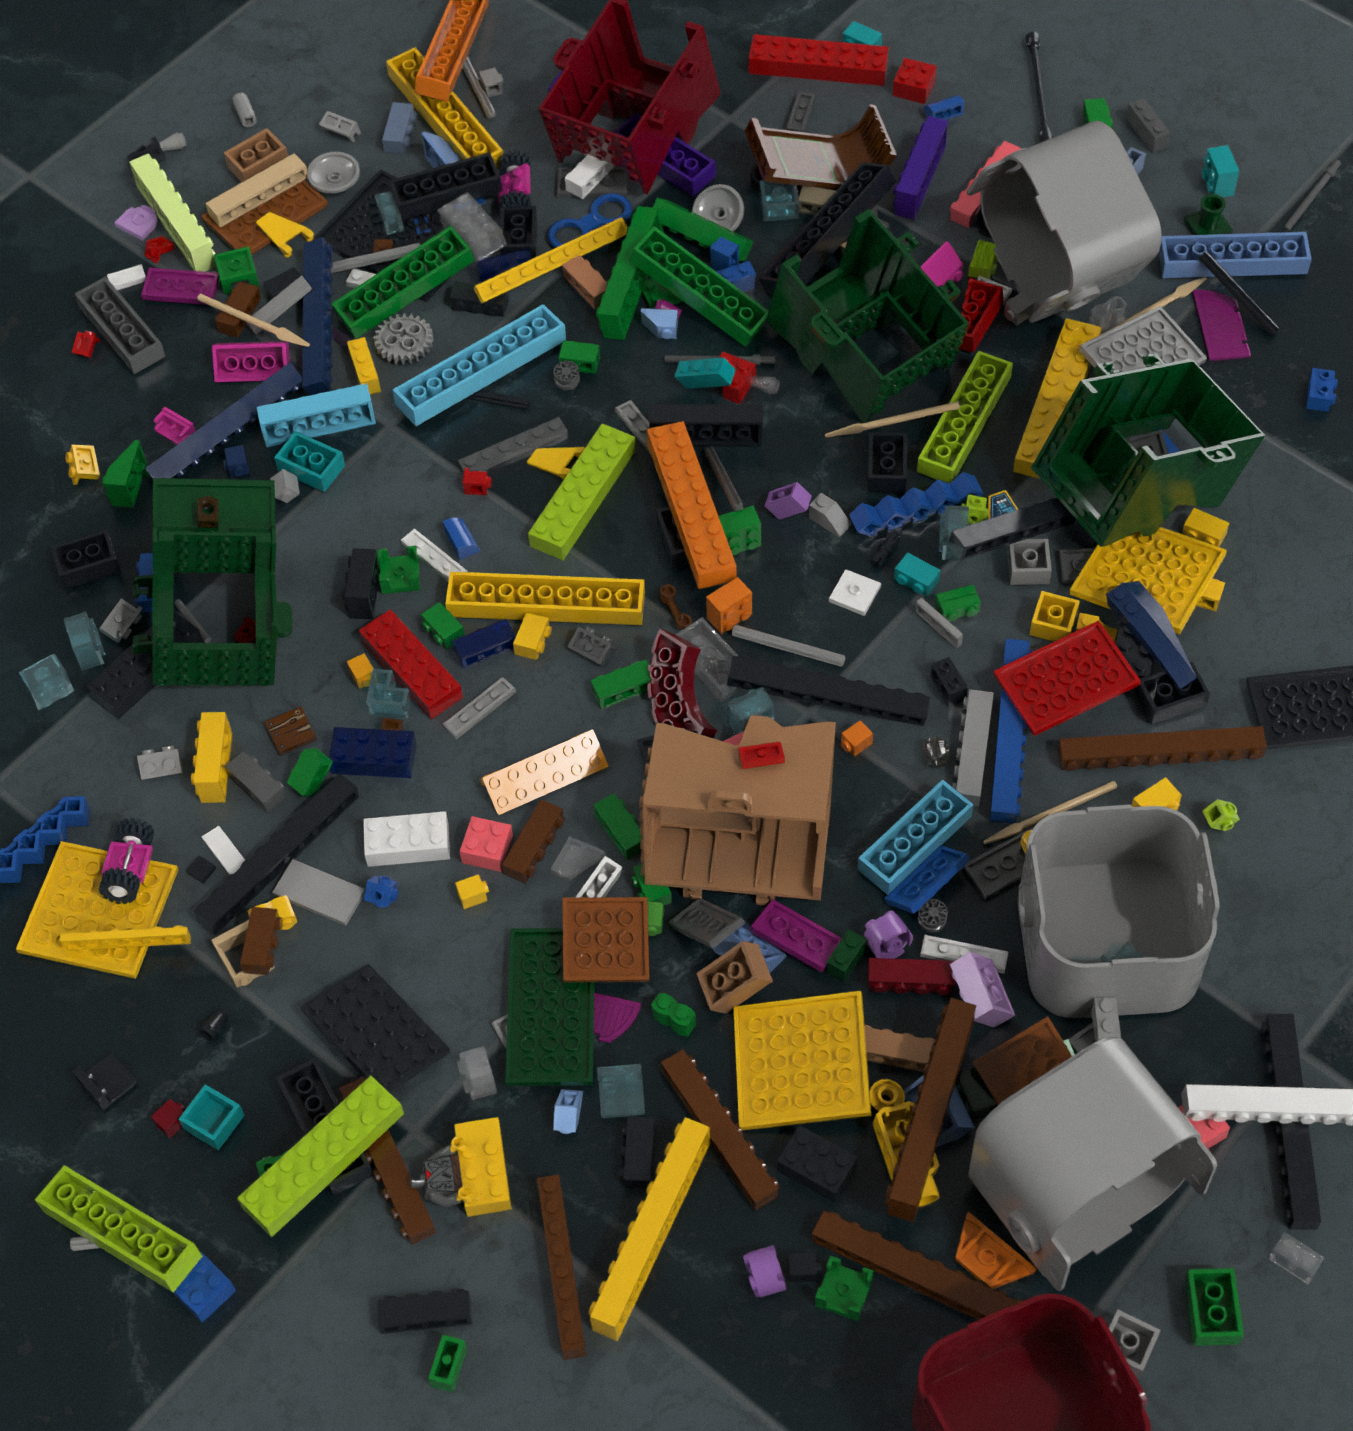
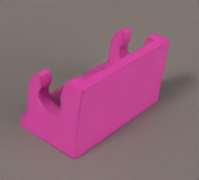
M166 407L162 409L153 421L157 424L154 428L155 432L176 444H179L195 432L191 421Z

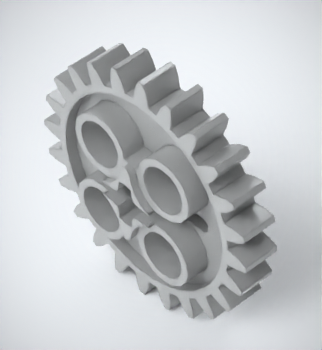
M404 313L402 317H399L396 314L395 319L389 317V322L383 320V325H378L379 330H375V348L378 354L382 355L383 359L387 357L388 362L394 359L395 364L401 361L402 365H404L405 361L408 360L411 364L412 359L419 361L418 356L424 358V352L429 353V347H433L432 342L434 339L430 324H426L425 319L420 321V316L413 318V314H410L409 317H406Z

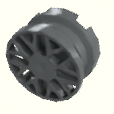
M563 361L554 367V381L558 388L572 390L578 386L580 382L579 368L575 363Z
M929 899L918 911V924L920 927L931 933L942 930L947 922L948 910L946 905L937 899Z

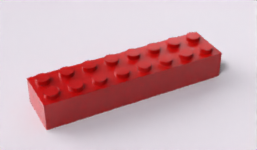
M753 34L749 55V74L884 86L889 47Z

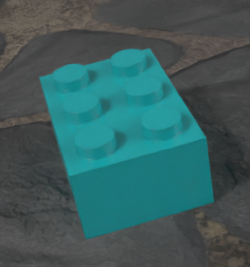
M297 431L291 435L274 457L279 472L284 469L296 475L298 481L322 492H326L345 467L341 451Z

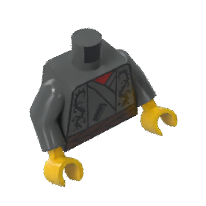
M461 1136L454 1137L451 1145L442 1148L423 1162L421 1174L410 1175V1187H423L424 1198L444 1208L459 1204L462 1200L466 1204L471 1203L472 1198L467 1194L473 1191L468 1186L462 1185L459 1156L455 1154V1151L463 1152L466 1150V1145L458 1146L464 1139Z

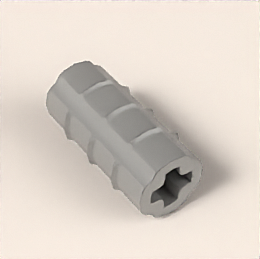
M239 93L234 95L232 98L233 104L243 126L250 127L255 125L257 122L256 116L246 94Z

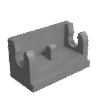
M329 111L326 112L319 123L323 131L328 132L330 130L348 137L351 142H355L354 134L357 136L361 134L357 122Z

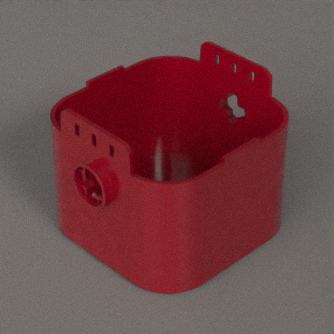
M1059 1294L1038 1295L967 1325L966 1328L936 1342L927 1351L920 1365L912 1409L914 1431H1151L1150 1421L1145 1410L1147 1403L1145 1393L1101 1315L1094 1318L1085 1306L1067 1296Z

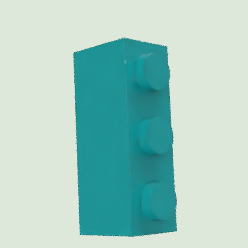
M724 357L679 361L674 377L686 389L730 386L736 369Z

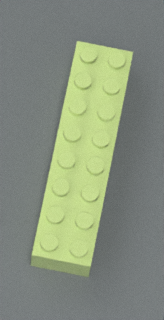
M148 153L130 161L137 188L155 211L157 217L193 270L206 272L216 267L214 260L215 252L211 248L213 243L210 237H206L203 227L197 225L196 217L194 214H190L187 204L182 203V198L178 191H174L172 182L166 180V174L163 169H159L156 159H152Z

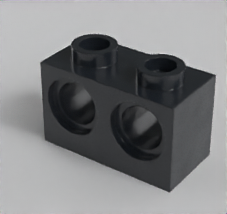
M947 657L931 664L930 677L947 706L950 707L963 702L964 697H967L968 687L951 658Z

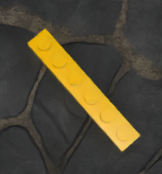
M179 925L173 928L91 930L82 933L70 931L60 934V943L64 951L191 944V935L187 927Z

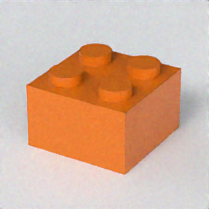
M739 577L706 596L707 619L720 634L733 629L734 625L742 620H747L752 615V592Z

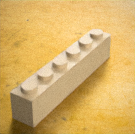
M295 153L207 202L206 206L209 216L219 227L228 224L307 179L306 165Z

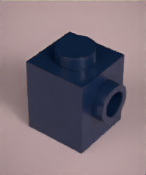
M243 445L225 448L226 459L223 460L225 471L229 470L231 477L250 474Z

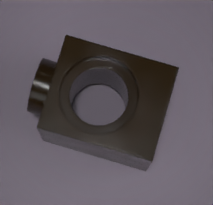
M212 496L198 498V528H218V498ZM205 509L213 510L211 514H206L203 511Z

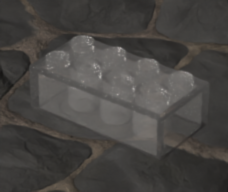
M468 192L438 209L443 226L445 228L452 226L471 248L476 263L507 245L502 229Z
M702 617L676 634L701 649L696 662L694 676L720 703L741 689L727 686L731 660L733 656H738L737 653Z

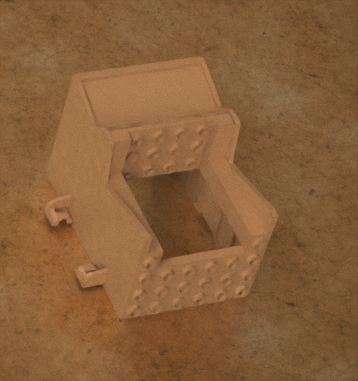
M751 715L738 746L668 724L656 723L653 746L648 748L647 758L650 760V763L645 765V776L647 777L646 780L643 779L642 792L644 794L640 796L639 809H643L640 811V836L644 837H641L640 849H642L641 876H645V884L683 888V897L691 899H702V890L756 894V904L764 906L769 905L772 900H775V896L821 900L831 808L836 722L782 727L768 716ZM781 741L785 763L742 769L738 754L739 747Z

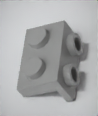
M121 598L99 631L117 643L122 638L126 640L132 632L130 629L133 623L137 625L143 615L140 612L143 608L139 606L137 609Z
M168 746L162 747V752L154 753V749L142 751V755L137 756L141 780L183 773L179 756L180 749Z

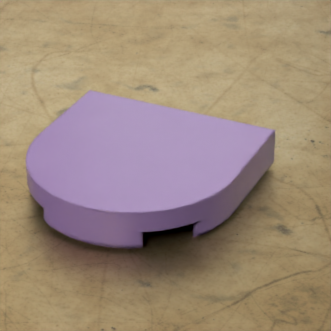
M145 205L137 208L131 207L114 222L115 227L143 241L155 229L158 223L155 211Z

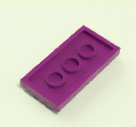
M149 268L141 297L142 300L205 304L198 301V295L203 294L214 299L220 276L219 273Z
M775 900L769 903L750 928V932L820 972L824 971L827 960L842 939Z

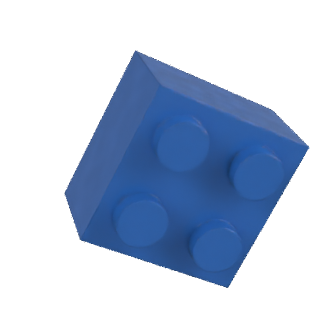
M201 1252L202 1258L173 1294L203 1323L236 1290L232 1282Z

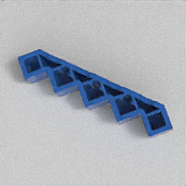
M962 472L950 484L937 480L926 491L913 487L900 499L887 495L875 507L861 503L849 516L858 533L872 536L876 535L878 530L887 528L889 531L901 527L902 523L910 520L914 523L927 519L929 514L937 512L940 515L953 510L952 507L962 505V503L966 504L968 494L980 497L984 493L975 476Z
M85 796L62 798L54 809L45 812L36 820V823L31 828L22 831L13 839L14 842L5 849L2 848L0 850V883L21 882L23 864L44 863L46 845H60L61 841L66 842L68 827L88 826L90 806Z

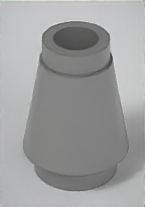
M178 132L159 142L163 152L179 150L187 146L183 133L178 134Z

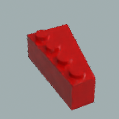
M969 278L961 313L969 322L959 349L972 353L975 352L1004 303L1003 287Z

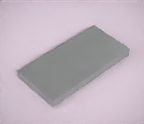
M292 859L272 893L275 897L287 895L290 903L346 926L365 895V889Z

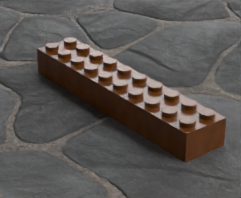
M953 998L950 999L949 1006L944 1005L941 1023L938 1024L935 1035V1043L932 1044L929 1062L925 1066L923 1082L920 1083L917 1101L912 1108L910 1123L908 1122L905 1140L900 1147L898 1164H895L892 1183L889 1184L886 1193L885 1205L888 1206V1215L911 1222L915 1220L974 1024L977 1005Z

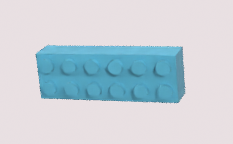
M367 384L257 407L266 447L286 443L295 431L312 438L376 424Z
M941 780L858 858V871L888 895L972 817L974 804L944 780Z

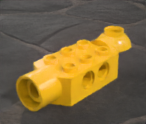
M883 1079L875 1082L870 1088V1102L878 1111L872 1124L892 1180L895 1164H898L900 1147L905 1140L908 1122L910 1123L914 1103L910 1101L904 1102L905 1094L898 1083L889 1079ZM886 1095L890 1097L891 1101H885L881 1096ZM934 1154L919 1207L933 1203L940 1197L933 1179L940 1166L936 1154Z

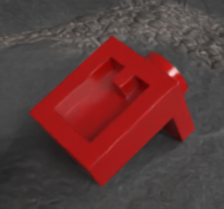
M164 236L147 240L145 257L155 264L159 263L160 255L174 250L175 244Z
M85 331L84 333L77 332L72 353L91 358L95 342L100 343V339L95 337L96 334L90 331Z

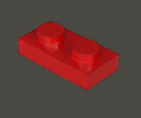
M781 741L738 748L742 769L785 763Z

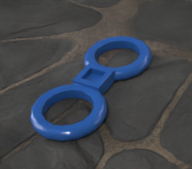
M615 193L599 196L592 203L591 213L581 219L568 218L555 222L548 231V241L554 248L563 245L564 243L559 242L555 238V234L564 227H575L584 235L621 217L626 222L632 214L631 203L624 196ZM606 202H618L623 205L625 211L617 218L608 219L602 217L598 213V209Z

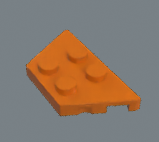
M968 1212L966 1214L955 1261L977 1280L984 1282L988 1288L995 1289L1036 1272V1268L971 1213Z

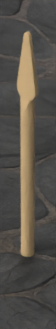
M1207 277L1178 286L1175 292L1104 333L1159 306L1163 307L1177 298L1186 297L1201 285Z
M203 294L198 295V301L271 332L280 340L307 347L310 346L308 342L284 327H275Z
M959 401L862 424L856 423L825 434V437L861 433L864 430L960 409Z
M1115 781L1109 782L1020 823L1011 824L984 840V844L1019 834L1024 829L1037 824L1051 814L1065 812L1116 789L1117 784Z

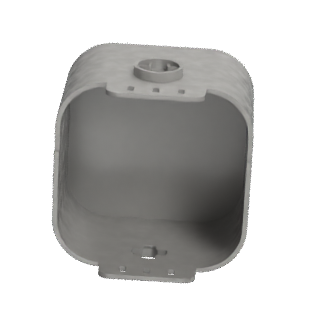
M1101 121L1090 122L1029 148H1023L1007 155L1000 161L982 169L966 191L968 196L981 192V209L986 226L996 245V248L993 249L1008 281L1013 280L1019 294L1022 292L1034 302L1033 315L1029 318L1030 323L1047 318L1063 310L1071 311L1093 301L1101 294L1131 282L1156 257L1161 246L1162 233L1156 211L1119 137L1112 128Z
M1131 805L1087 807V810L1054 813L1038 822L1030 833L1017 902L1029 986L1039 1004L1049 1012L1066 1018L1092 1017L1091 1008L1093 1000L1098 997H1116L1118 1015L1164 1013L1177 1010L1186 1005L1198 989L1217 931L1216 919L1219 912V897L1207 834L1205 832L1199 834L1193 822L1174 809L1163 806L1131 807Z
M1108 1037L1086 1047L1007 1098L992 1110L976 1131L968 1177L1040 1273L1046 1276L1057 1291H1061L1064 1289L1070 1267L1073 1263L1091 1251L1095 1255L1099 1254L1132 1231L1130 1225L1163 1203L1179 1188L1185 1179L1199 1195H1204L1217 1168V1162L1201 1141V1135L1123 1039Z

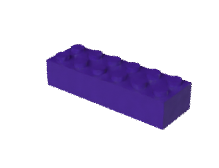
M635 113L613 133L629 138L642 116ZM675 137L658 175L691 196H694L716 177V162Z
M928 116L926 122L922 123L920 128L921 134H917L915 147H912L910 151V159H907L905 162V171L900 173L899 184H896L894 187L893 195H896L892 205L895 207L894 215L915 220L946 147L948 120Z

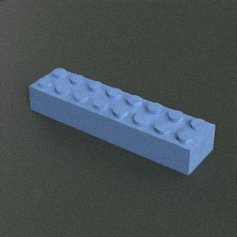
M1306 232L1162 236L1159 249L1162 278L1215 277L1199 260L1200 255L1205 251L1230 276L1308 274L1311 263Z

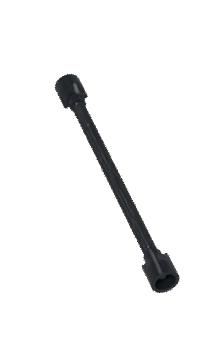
M1030 32L1026 35V44L1030 49L1042 128L1039 133L1041 143L1053 138V134L1048 128L1038 57V49L1040 48L1039 34L1037 32Z

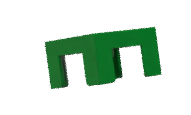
M249 246L214 254L224 295L231 294V283L249 279L250 285L260 287Z
M416 546L407 547V556L389 557L388 549H378L380 564L379 582L382 594L421 590L419 557Z
M830 1256L823 1283L815 1297V1306L859 1321L873 1281L874 1271L863 1267L862 1273L841 1266V1259Z

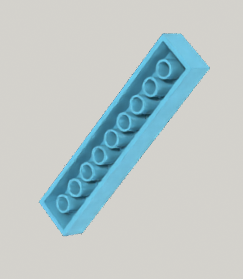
M541 305L394 388L395 405L415 426H418L562 343L563 340L566 341L565 325L546 306Z

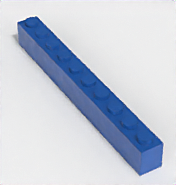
M1006 639L1003 666L1032 653L1033 649H1029L1030 641ZM1002 687L990 821L1014 824L1016 816H1020L1021 804H1017V798H1021L1022 786L1018 785L1019 781L1023 780L1024 769L1020 768V763H1024L1025 751H1021V747L1026 744V734H1023V728L1027 729V725Z

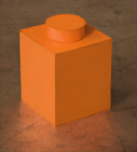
M861 720L842 732L841 746L854 757L873 744V733Z

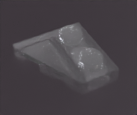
M569 836L550 869L551 873L570 881L604 858L605 851Z

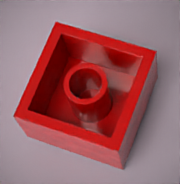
M904 58L893 81V96L926 104L936 81L937 66Z

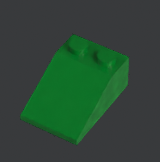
M135 440L111 464L106 476L104 475L102 478V486L105 487L106 497L109 498L111 506L134 508L143 478L142 470L146 468L147 464L139 440Z

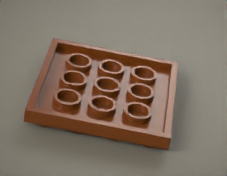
M647 897L562 898L563 982H649Z
M1047 1016L972 1063L999 1105L1016 1092L1071 1058L1072 1055Z

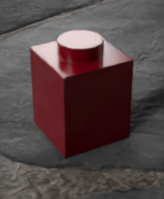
M169 1099L151 1116V1119L155 1126L170 1139L182 1128L179 1118L186 1108L180 1102L176 1104Z

